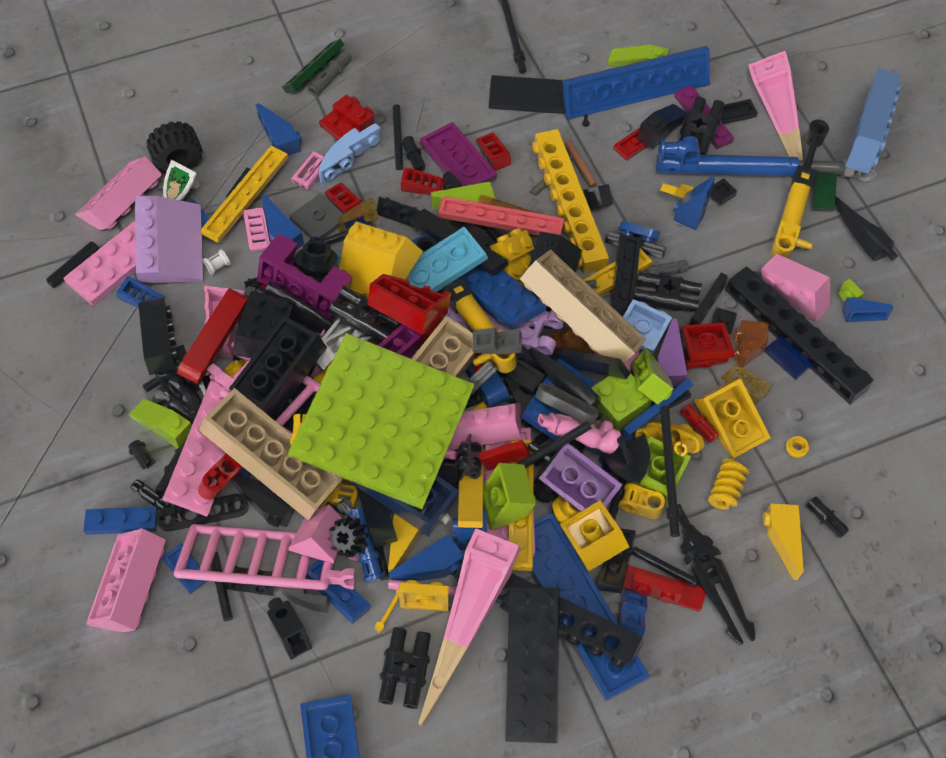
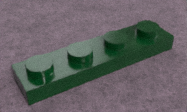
M338 39L330 42L282 86L286 93L292 91L296 93L301 90L306 80L309 81L316 76L315 72L318 69L321 70L329 64L328 60L330 58L333 59L341 53L340 49L345 45L343 41Z

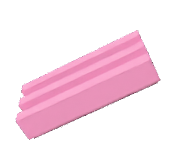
M313 151L291 178L292 183H298L300 187L305 186V189L309 191L319 178L318 169L325 156ZM308 169V172H307V173L304 175V177L301 179V176H302V175L306 172V170Z

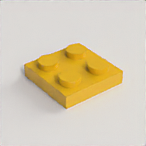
M408 580L405 583L399 582L400 608L448 612L449 586H444L440 582H431L430 584H420V582L415 580Z

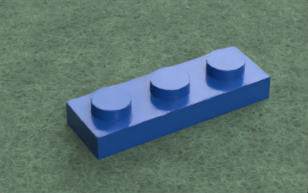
M156 506L86 509L83 531L86 535L127 533L142 528L149 532H157L156 515L158 509Z
M318 560L308 567L306 579L320 580L324 564L323 560ZM329 584L326 590H318L323 596H327L329 602L352 624L371 608V605L355 589H347L341 585Z

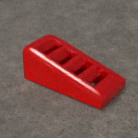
M494 132L476 139V143L489 165L495 171L511 165L510 152Z
M404 167L401 178V191L431 195V192L442 190L443 178ZM433 183L436 184V188H432Z
M339 183L325 191L328 199L347 216L349 222L365 213L362 201L344 184Z

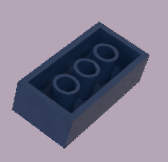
M436 476L422 510L352 482V484L428 537L456 502L459 493L458 489L439 476Z

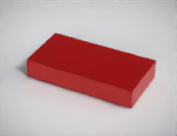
M519 440L479 453V460L488 471L495 469L498 463L512 464L521 461L531 454L524 441Z

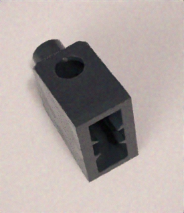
M279 597L269 601L268 607L270 610L267 611V615L290 660L312 649L306 630L289 601L283 602Z

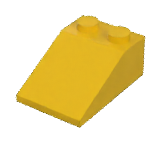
M741 378L729 380L694 399L701 416H705L707 418L706 421L718 433L717 439L732 459L771 438Z

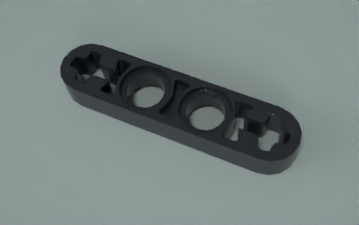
M239 493L214 498L212 506L218 505L221 507L220 512L216 515L208 514L206 517L197 513L194 519L187 520L185 519V514L190 510L180 506H172L161 509L156 515V521L161 530L170 532L189 528L192 524L204 525L244 516L249 509V505L244 495ZM237 501L241 504L239 509L234 507ZM225 503H227L228 512H226L225 507L223 505ZM177 513H180L179 515H180V518H181V520H182V521H180V522H179L178 519H177V518H178ZM166 516L171 517L169 521L170 523L165 524L164 522L166 520Z

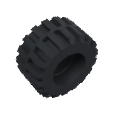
M172 121L168 124L160 125L161 127H156L153 130L154 132L149 134V139L146 142L147 149L154 166L158 171L164 172V174H166L171 160L192 169L202 158L203 150L194 128L186 122L182 124L181 121L176 123Z

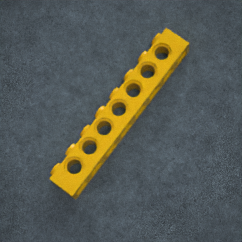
M558 129L536 133L532 149L534 154L538 155L540 170L543 169L545 184L550 187L551 200L556 202L557 215L564 218L563 231L565 234H568V241L582 250L578 267L581 268L583 274L600 271L607 266L609 257Z

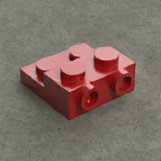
M346 94L332 105L333 111L319 121L321 128L339 140L354 128L360 133L373 125L374 112L368 106L365 108L361 106L355 96L349 97Z
M724 322L681 326V343L684 353H688L690 361L734 358L735 351Z

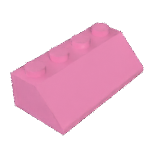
M146 156L132 160L75 214L98 230H109L117 224L118 221L116 219L120 215L124 216L132 209L130 205L135 201V196H145L144 192L148 188L152 189L159 182L157 179L162 174Z
M520 403L463 412L448 450L458 449L462 441L465 442L469 434H471V441L478 442L480 445L521 439Z
M143 528L117 535L86 625L118 632L136 630L142 619L141 613L144 604L149 599L151 583L157 575L156 568L158 562L164 554L165 539Z

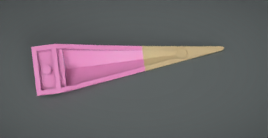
M782 51L748 66L756 89L789 157H798L799 160H804L793 74L786 51Z
M475 529L465 551L451 613L418 722L419 726L424 725L512 573L511 570L521 550L519 545Z

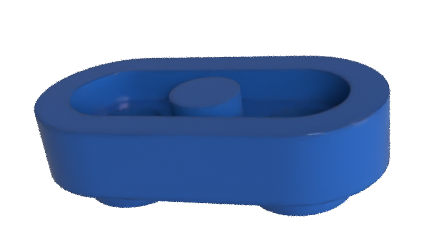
M621 221L619 230L622 231L621 234L642 237L641 240L650 243L658 241L660 236L659 231Z

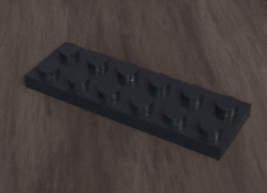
M509 587L506 742L558 743L559 588Z

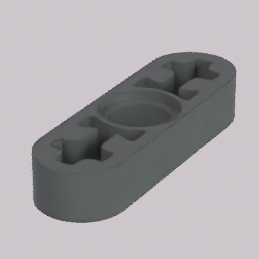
M540 383L535 396L540 401L582 423L586 421L590 425L595 423L599 411L594 406L549 383Z

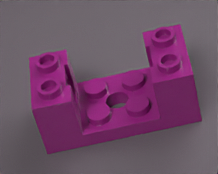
M279 233L259 257L257 281L265 286L269 282L280 286L332 321L335 316L331 313L329 314L328 310L334 300L343 306L347 301L337 296L343 285L351 288L353 277L345 270H341L336 266L332 268L321 283L317 282L315 278L305 275L294 266L295 261H293V257L297 250V243Z

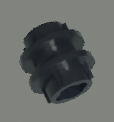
M307 241L303 249L299 250L295 256L296 268L321 283L334 266L337 267L338 255L331 249V245L324 241Z

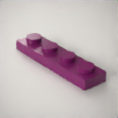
M690 85L676 91L674 97L688 113L691 111L695 97L701 96ZM705 104L702 114L709 115L711 108ZM722 122L716 132V139L711 144L717 150L733 143L734 137Z

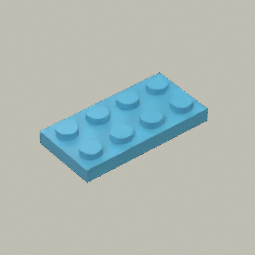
M463 227L422 253L405 280L410 281V285L423 288L424 285L430 286L431 291L437 292L487 260L488 257L468 230Z

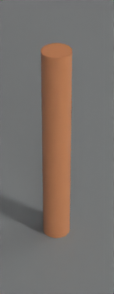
M565 141V147L590 188L596 187V180L572 141Z

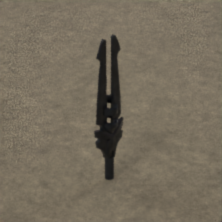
M677 504L680 507L681 513L679 522L683 528V543L680 549L683 554H686L684 558L686 565L694 561L695 567L692 570L720 616L727 624L725 632L739 645L743 644V640L715 588V585L718 583L722 585L749 639L754 641V622L746 618L723 561L715 557L716 555H721V552L717 547L713 546L714 542L709 536L703 535L693 524L691 525L681 504ZM713 568V571L707 572L708 569Z

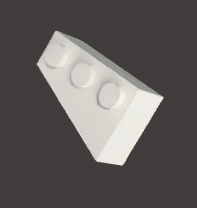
M349 304L348 308L351 310L355 307L351 304ZM338 318L321 338L327 348L317 363L322 370L327 369L331 365L346 333L367 342H373L375 339L370 336L365 337L363 333L350 326L347 327L344 324L345 322Z

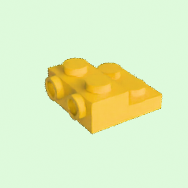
M521 228L508 232L509 235L505 234L496 238L497 243L490 246L491 250L508 260V266L503 271L516 281L520 280L522 275L528 270L532 259L529 251L535 249L527 229L521 231Z

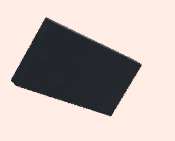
M491 75L489 109L565 114L562 80Z

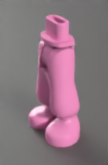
M550 413L549 415L539 414L538 416L540 426L546 427L549 432L557 436H562L582 424V422L562 414ZM604 420L598 425V428H595L594 424L590 425L592 427L591 430L575 439L590 448H596L604 453L611 454L618 447L617 439L621 436V433L613 429L612 422Z

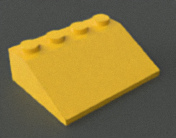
M355 222L344 239L339 269L345 270L353 277L350 289L360 294L366 293L368 296L370 283L382 274L406 279L423 251L408 237Z

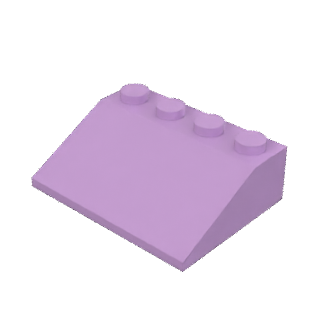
M135 196L136 275L138 282H203L200 204L160 196Z

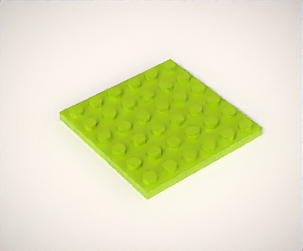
M346 333L288 451V456L423 510L475 384Z

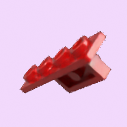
M631 565L628 566L623 587L640 595L650 596L665 603H672L697 612L701 611L706 594L702 587L696 586L694 588L683 581Z

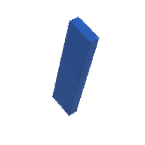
M690 379L683 381L673 389L671 396L667 400H662L659 405L655 403L620 431L621 436L628 438L637 429L660 413V407L670 405L694 384Z

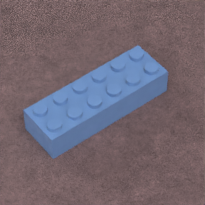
M880 68L877 69L862 108L845 167L869 174L872 166L876 167L880 157L879 154L883 151L887 141L886 138L902 83H899L901 74Z

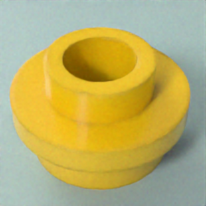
M794 436L788 439L786 451L790 456L802 458L808 453L809 445L805 438ZM793 446H798L800 450L795 449Z

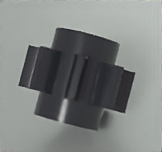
M539 478L534 481V495L539 501L549 503L559 496L541 482Z

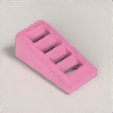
M264 208L244 210L243 214L250 253L263 251L270 244ZM265 239L263 242L253 243V241Z

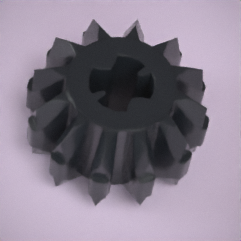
M351 516L334 521L335 526L329 529L333 534L328 538V540L333 541L330 549H337V555L347 558L362 554L363 548L369 545L365 538H368L370 534L364 531L367 525L361 524V519L352 518Z

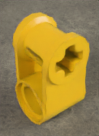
M625 484L623 499L618 504L622 511L652 520L661 517L665 506V498L661 493L636 484ZM655 503L659 507L652 508L648 504Z

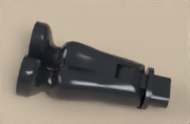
M177 374L169 380V387L164 384L156 391L152 401L161 406L167 404L168 409L173 410L193 425L202 399L195 389L188 386L186 378ZM170 388H171L174 392L178 393V394L180 395V397L175 396V395L172 393V391L170 390Z

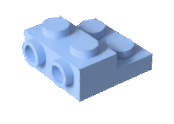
M634 299L623 316L627 322L647 339L639 349L644 350L647 348L653 355L659 342L662 341L667 332L672 317L664 311H658L649 307L646 303Z

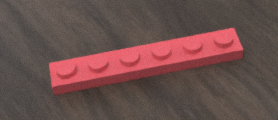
M444 196L438 212L439 218L510 231L521 228V231L527 229L528 234L539 236L540 231L561 235L564 218Z

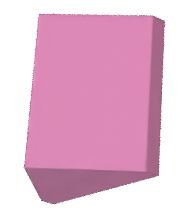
M330 505L318 509L309 521L304 518L289 546V551L334 564L338 555L337 549H330L333 541L328 540V538L333 534L329 529L335 526L334 521L342 519V517Z

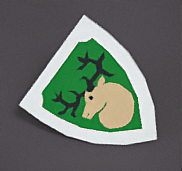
M171 160L164 179L163 197L183 200L190 188L197 189L199 187V183L194 181L197 173Z

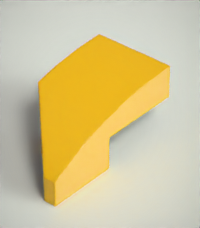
M663 183L660 191L683 198L694 187L681 183L678 188Z

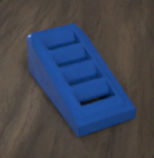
M130 276L126 277L116 292V298L139 308L138 303L142 302L141 300L145 295L149 296L146 301H150L153 298L165 299V296ZM130 288L134 289L131 294L127 293ZM138 291L141 292L138 298L134 297Z
M847 298L842 307L845 322L887 320L893 310L891 304L857 298Z

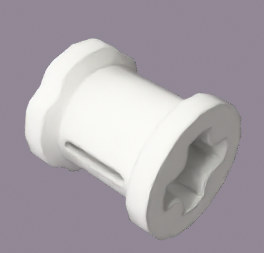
M222 249L218 250L217 254L208 259L203 258V263L211 275H214L215 271L231 265Z

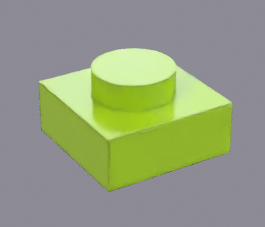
M850 278L843 282L838 292V295L844 302L847 298L861 299L864 294Z

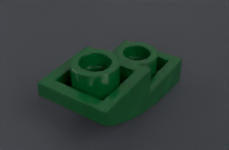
M816 174L813 210L834 211L837 174Z

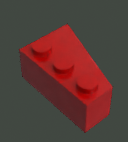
M382 274L370 283L367 305L423 335L448 313L451 292L444 291L441 294L431 291L430 286L424 285L423 288L410 285L408 280Z

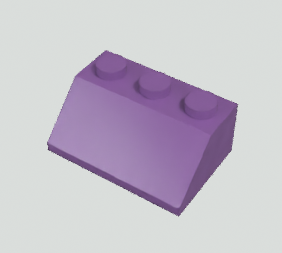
M569 443L562 447L544 473L539 477L541 482L580 512L601 500L606 508L622 486L620 482Z

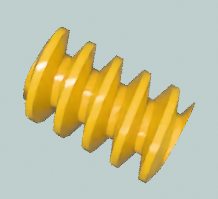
M727 458L722 461L723 464L720 466V472L717 474V479L708 498V502L720 510L737 507V499H740V492L744 489L742 484L746 483V476L750 473L749 469L738 461Z

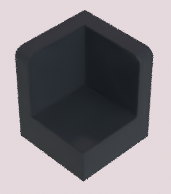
M609 184L582 190L590 209L613 204Z

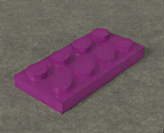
M453 122L420 138V144L444 173L450 171L462 183V187L491 182L497 179L495 170Z

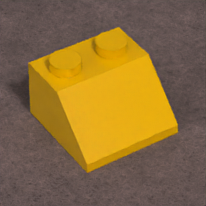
M601 500L560 524L588 572L629 548L621 529Z

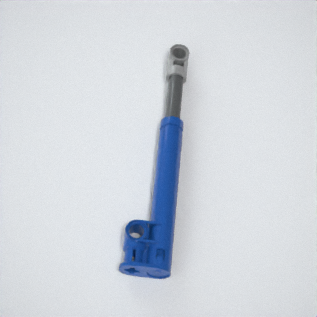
M688 136L677 142H665L664 139H660L656 171L657 174L793 177L797 166H803L805 160H799L798 157L788 158L787 156L700 154L699 140L696 137ZM847 159L842 161H813L811 169L817 170V173L841 174L842 177H858L863 182H869L877 176L876 168L873 166L869 174L845 167Z

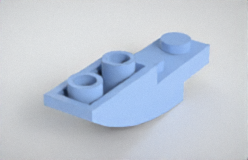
M374 123L360 133L354 128L341 137L330 148L319 166L320 183L323 185L327 181L333 180L340 173L349 170L354 165L355 156H359L368 148L377 145L381 141L380 127Z

